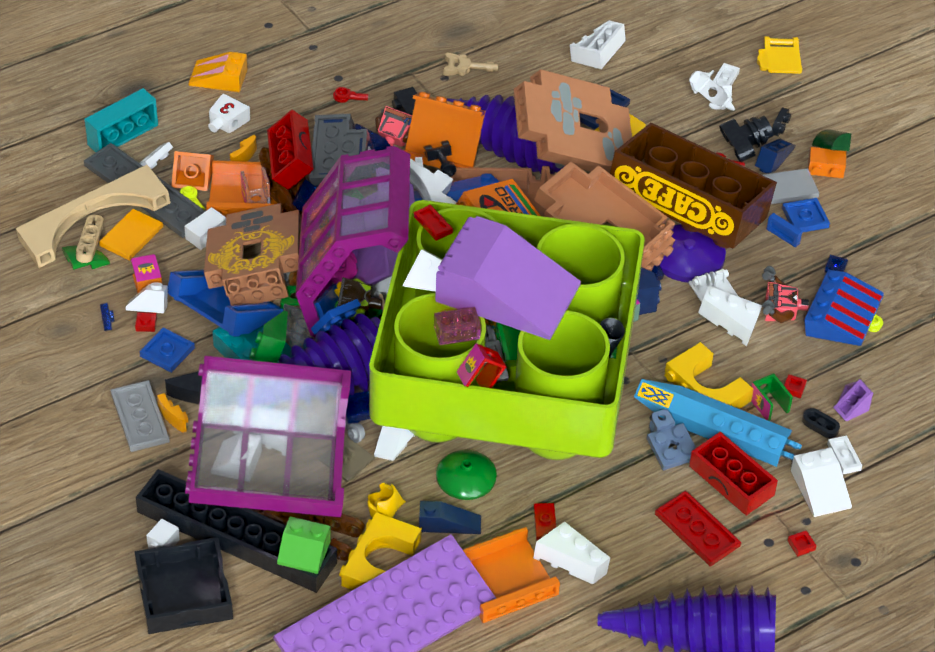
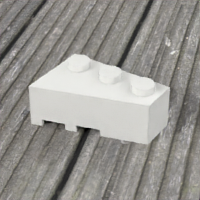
M609 20L594 29L593 34L583 36L582 40L577 44H570L571 61L602 69L626 41L624 24Z
M424 249L421 250L403 286L436 291V273L439 271L438 266L443 259Z
M563 522L536 542L533 556L538 561L543 559L550 562L554 568L559 566L566 569L570 575L594 584L607 574L610 557L566 522Z

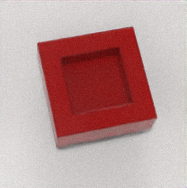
M137 312L136 331L155 332L157 313Z
M788 374L784 386L792 396L801 398L807 380Z
M807 530L788 536V543L797 557L816 550L817 545Z

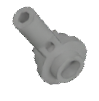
M345 417V428L348 430V437L355 443L360 442L365 438L364 427L358 423H351Z

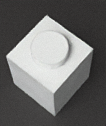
M163 519L146 535L149 549L175 546L180 540L179 528Z

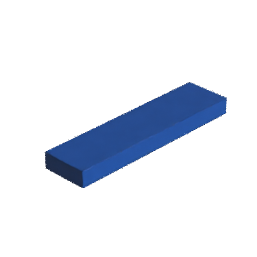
M337 283L332 284L314 302L320 319L329 310L335 308V303L339 299L334 291L338 289Z

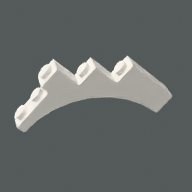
M410 159V182L418 190L423 200L449 204L457 203L451 197L446 196L453 182L451 177L440 170L433 174Z

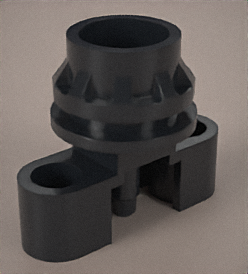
M765 116L759 118L752 117L750 121L746 119L741 127L735 119L719 125L726 142H729L734 147L735 156L739 162L755 157L756 154L752 146L754 145L756 148H759L760 144H766L768 139L774 136L771 125Z

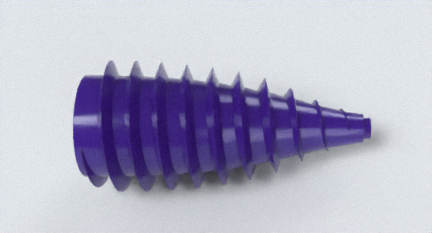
M484 95L480 101H476L475 96L471 97L470 100L447 98L449 102L457 100L464 102L465 106L477 105L481 107V110L486 111L479 145L483 144L487 151H494L497 157H505L510 163L516 162L521 168L528 167L531 168L532 172H540V174L542 166H549L550 174L558 173L566 166L538 159L536 142L518 138L515 99L513 96L508 97L505 101L501 95L495 96L492 101H490L489 95Z
M358 313L354 321L344 319L341 328L337 325H331L328 334L324 331L317 332L315 341L311 338L304 339L303 349L294 345L291 348L290 357L286 354H281L279 363L351 371L349 395H354V386L357 385L362 391L366 392L369 382V363L381 320L378 317L369 319L367 316ZM258 378V381L254 383L252 407L272 403L280 406V402L291 403L293 381ZM299 382L297 400H304L310 407L312 397H317L321 403L325 404L326 394H331L336 399L337 386ZM247 389L238 393V396L235 397L239 408L246 407Z
M719 585L715 595H707L703 586L698 596H691L688 588H686L684 596L676 599L670 590L666 600L658 601L654 594L651 603L641 605L638 601L637 606L622 607V609L603 611L602 614H598V626L602 627V629L626 634L629 638L633 636L642 639L644 646L649 641L656 643L659 652H662L666 646L673 648L674 652H681L682 650L689 652H775L776 595H771L768 587L764 594H756L751 585L747 594H740L735 585L731 594L724 595Z

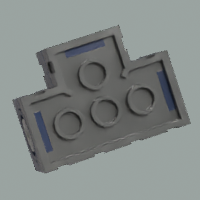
M351 114L315 115L314 141L312 142L314 169L309 175L314 190L317 189L341 155L348 154L353 156L360 154L362 151L374 149L368 130H357ZM373 165L357 168L347 182L360 178H372ZM353 188L343 190V195L352 192Z

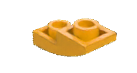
M252 135L241 141L240 149L230 154V161L248 162L257 150L256 136Z
M165 393L157 395L158 407L163 417L177 430L183 433L187 432L186 423L189 421L186 412H182L179 405L173 406L172 401L167 399Z

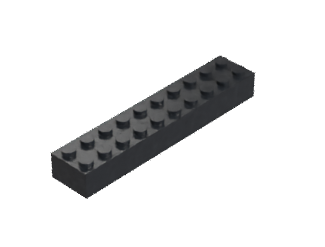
M160 469L156 470L136 496L137 513L157 522L163 519L178 527L180 532L197 540L218 537L222 551L315 593L318 592L337 564V548L329 545L318 574L278 565L277 560L286 525L248 508L189 503V494H185L186 481Z

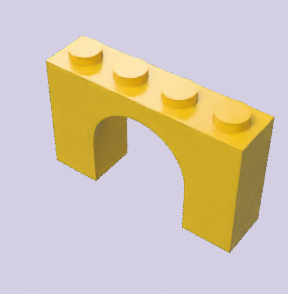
M701 342L666 363L664 376L674 385L683 386L738 409L752 401L754 389L741 377L719 389L706 388L695 380V376L712 366L714 355Z
M376 512L373 519L368 520L365 533L359 536L357 547L355 550H351L348 563L343 565L340 570L341 586L354 590L386 572L372 566L366 559L371 552L377 549L391 548L413 556L421 543L422 528Z

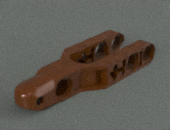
M262 147L259 160L264 177L265 168L269 180L270 196L278 204L281 203L283 213L299 210L302 220V209L305 205L304 197L309 190L306 178L303 177L296 185L291 187L294 201H292L291 195L286 188L272 180L269 148Z
M250 509L284 525H287L291 516L328 525L332 531L355 538L359 537L365 528V524L360 519L341 514V517ZM336 538L331 539L329 545L337 548V559L347 561L352 548L343 542L337 541Z

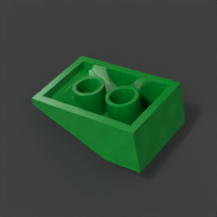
M282 311L264 324L261 332H257L255 337V343L257 344L255 348H251L248 357L251 361L278 363L286 343L288 311Z

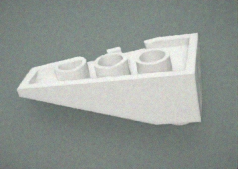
M382 426L374 457L394 461L407 446V442L413 436L415 437V435L406 429Z

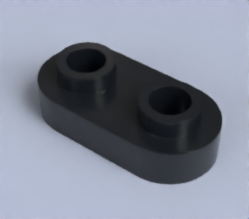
M781 108L772 127L774 136L779 137L780 134L784 133L785 123H789L791 119L789 109Z
M814 408L807 409L803 413L802 422L806 427L826 438H834L838 435L840 424L837 420Z

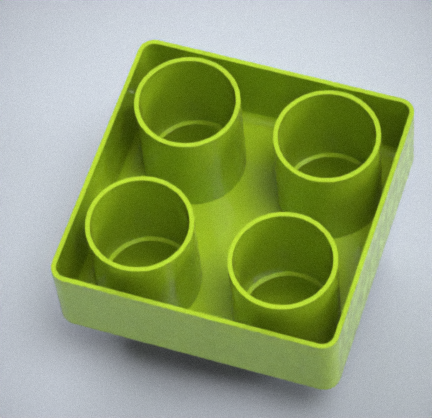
M419 200L411 204L409 208L408 241L397 255L369 363V414L371 420L380 426L409 430L418 438L429 442H446L460 437L528 447L536 455L550 460H564L576 455L596 458L608 456L614 447L639 289L645 241L644 235L638 230L428 200ZM430 204L453 228L452 234L437 241L414 218L415 211ZM476 216L506 225L581 281L580 287L551 340L521 331L518 338L516 366L506 368L509 377L508 381L495 383L492 388L480 387L476 381L484 365L469 387L464 386L457 374V370L476 343L485 347L486 325L493 324L492 320L436 302V291L403 286L421 250L424 249L443 259L468 217L476 218ZM605 318H615L625 328V334L617 346L616 359L609 358V338L600 325L601 321Z

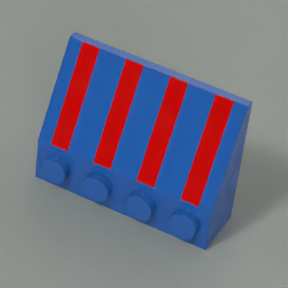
M828 269L804 319L806 336L861 346L882 301L884 292L847 272Z

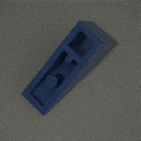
M779 138L762 146L755 166L760 168L761 172L767 174L776 171L796 145Z
M420 501L419 528H422V532L481 534V515L441 501Z

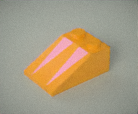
M226 52L197 60L189 80V86L240 92L248 70L247 54Z

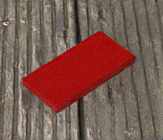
M686 490L655 510V515L710 567L741 546V541Z

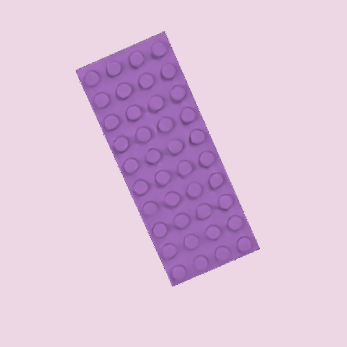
M452 534L277 633L273 639L282 652H418L479 616L481 613L480 604L494 600L496 597Z

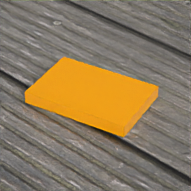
M132 209L99 241V245L130 261L163 228V223Z

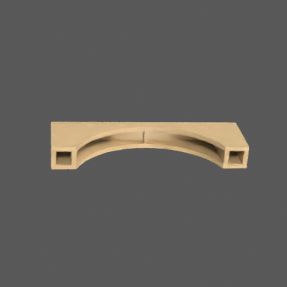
M145 165L17 227L16 232L23 247L38 268H41L56 260V251L61 238L74 223L86 215L100 209L120 205L140 206L156 211L170 204L168 190L150 167Z

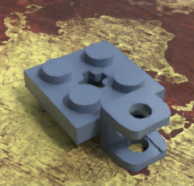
M666 409L652 413V421L649 424L651 433L647 434L646 439L662 470L689 463L691 452L696 447L684 423L675 425L672 415ZM670 444L677 445L676 450H674L673 447L669 448L668 446H670Z

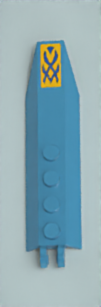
M641 379L634 398L653 412L664 409L668 410L675 421V425L684 423L687 431L706 439H710L717 433L722 432L747 455L775 467L778 466L781 456L793 461L795 455L783 451L786 445L794 449H801L802 447L801 444L788 439L792 430L683 386Z

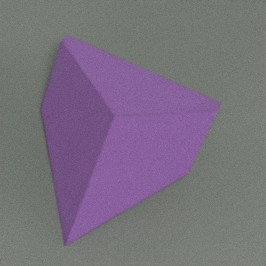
M859 379L856 382L845 385L838 403L833 408L845 421L851 420L869 411L873 392Z

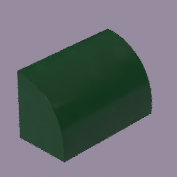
M826 129L816 135L812 146L830 150L849 151L852 133Z

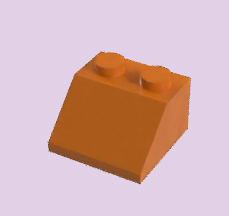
M175 151L171 187L183 188L192 186L197 190L208 191L213 173L212 160L214 161V155Z

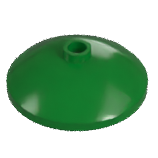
M459 450L446 455L439 462L436 470V480L439 487L449 496L461 500H473L485 496L493 489L497 477L493 462L484 454L472 450Z

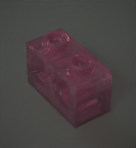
M475 307L434 313V329L439 345L480 339L481 323Z

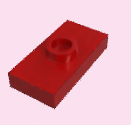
M431 204L414 212V218L435 241L453 233V228Z
M554 503L534 504L536 541L556 528Z

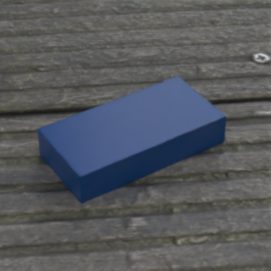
M772 213L768 218L767 230L796 248L800 244L802 230Z

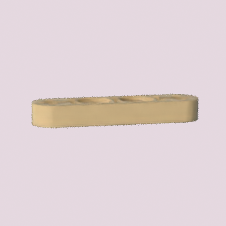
M93 214L87 217L76 249L77 261L88 263L93 260L103 230L104 219L102 216Z

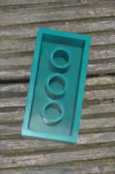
M142 88L85 118L88 146L95 152L110 143L119 147L158 126L156 99Z

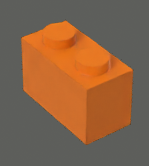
M810 148L808 169L811 175L834 178L844 177L846 151Z

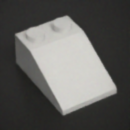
M831 447L793 457L791 473L814 517L852 507L840 464Z

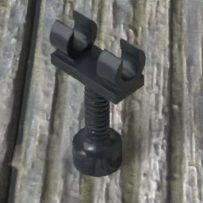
M448 140L440 142L442 146L433 149L431 145L423 146L425 149L424 154L428 161L439 159L442 164L440 167L441 172L449 177L456 173L454 163L446 159L447 156L452 155L451 145Z

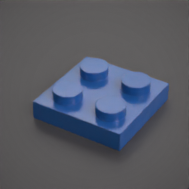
M817 198L783 203L782 210L788 222L802 230V233L829 228L830 222Z
M358 299L329 310L311 328L314 335L319 331L328 333L331 325L341 327L344 319H349L356 315V310L361 306Z
M163 327L140 350V357L172 373L195 349V345L193 342Z

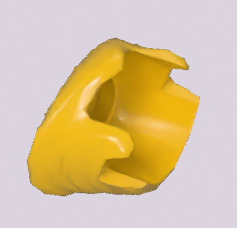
M381 483L379 485L380 492L368 494L367 505L372 519L376 512L393 518L397 510L406 503L393 484L390 486Z

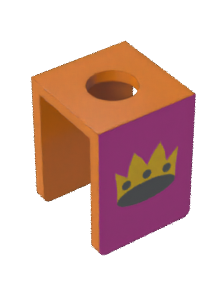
M155 254L131 259L137 294L148 284L154 282L162 283Z

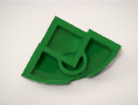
M78 245L62 247V251L73 270L88 265L92 269H96L110 264L108 258L98 250L95 251L91 262L82 263L76 259Z

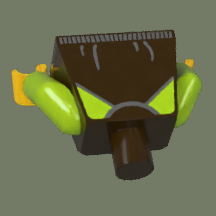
M342 277V282L337 283L338 289L334 290L339 297L337 307L358 299L361 306L356 310V315L360 313L368 316L369 308L380 310L382 298L371 297V285H367L358 278L351 280ZM356 315L349 318V320L354 321Z

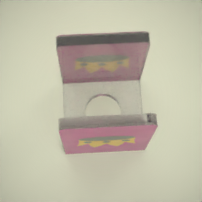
M264 167L261 168L262 188L254 190L248 189L244 171H240L242 196L245 203L271 204L270 185ZM253 196H260L261 200L252 201L251 198Z

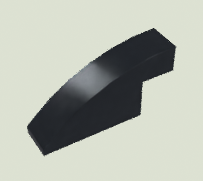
M199 371L165 379L166 394L181 401L200 404L202 376H198ZM210 373L207 405H236L235 397L238 396V393L247 389L248 378L228 382L226 374Z

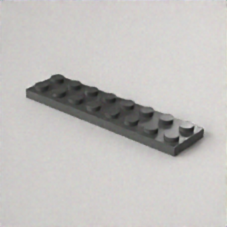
M112 143L84 160V166L107 183L143 167ZM158 177L168 190L171 203L156 211L144 207L141 208L184 238L185 225L206 211Z

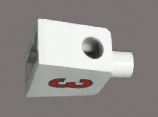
M222 94L209 110V129L212 132H217L219 129L227 133L233 132L250 121V107Z

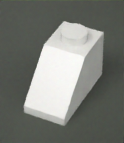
M159 282L148 284L129 300L126 310L164 313L167 308L168 286L162 285Z

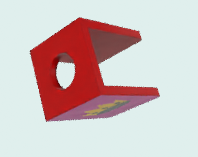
M476 343L457 370V374L464 386L469 387L484 363L487 362L477 376L476 381L480 387L492 388L506 368L499 353Z

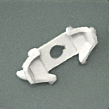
M714 70L709 73L695 71L691 75L689 81L694 94L701 93L711 102L709 106L712 109L724 110L727 108L732 111L735 110L731 97L732 85H723L722 88L710 79ZM716 88V96L710 97L708 90Z

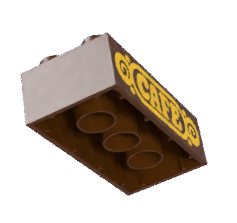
M649 123L615 150L610 170L612 176L664 215L681 223L682 228L686 231L699 232L712 238L717 246L732 249L768 217L777 184L776 181L653 123Z

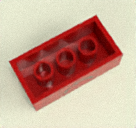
M293 109L267 129L272 180L288 190L314 169L308 120Z
M722 432L717 433L691 452L689 467L746 516L775 496L778 480Z

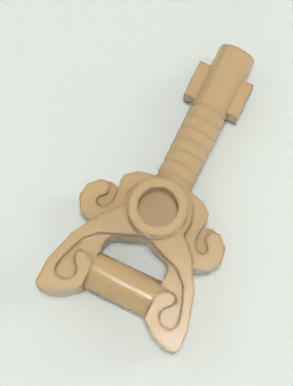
M448 52L445 54L448 66L443 70L444 76L456 74L464 76L471 69L486 70L488 72L498 71V64H494V62L474 63L465 54L460 56Z

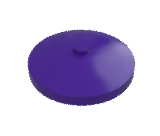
M681 224L674 225L672 229L674 233L671 236L675 239L672 246L674 250L668 257L664 256L662 262L656 266L667 277L689 283L695 276L699 277L705 275V273L710 274L712 271L715 273L722 269L725 263L726 250L717 246L712 238L699 232L686 231L682 228Z

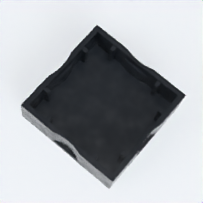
M218 537L187 542L178 546H162L134 551L148 634L233 619L232 601L228 582L224 575L223 558Z

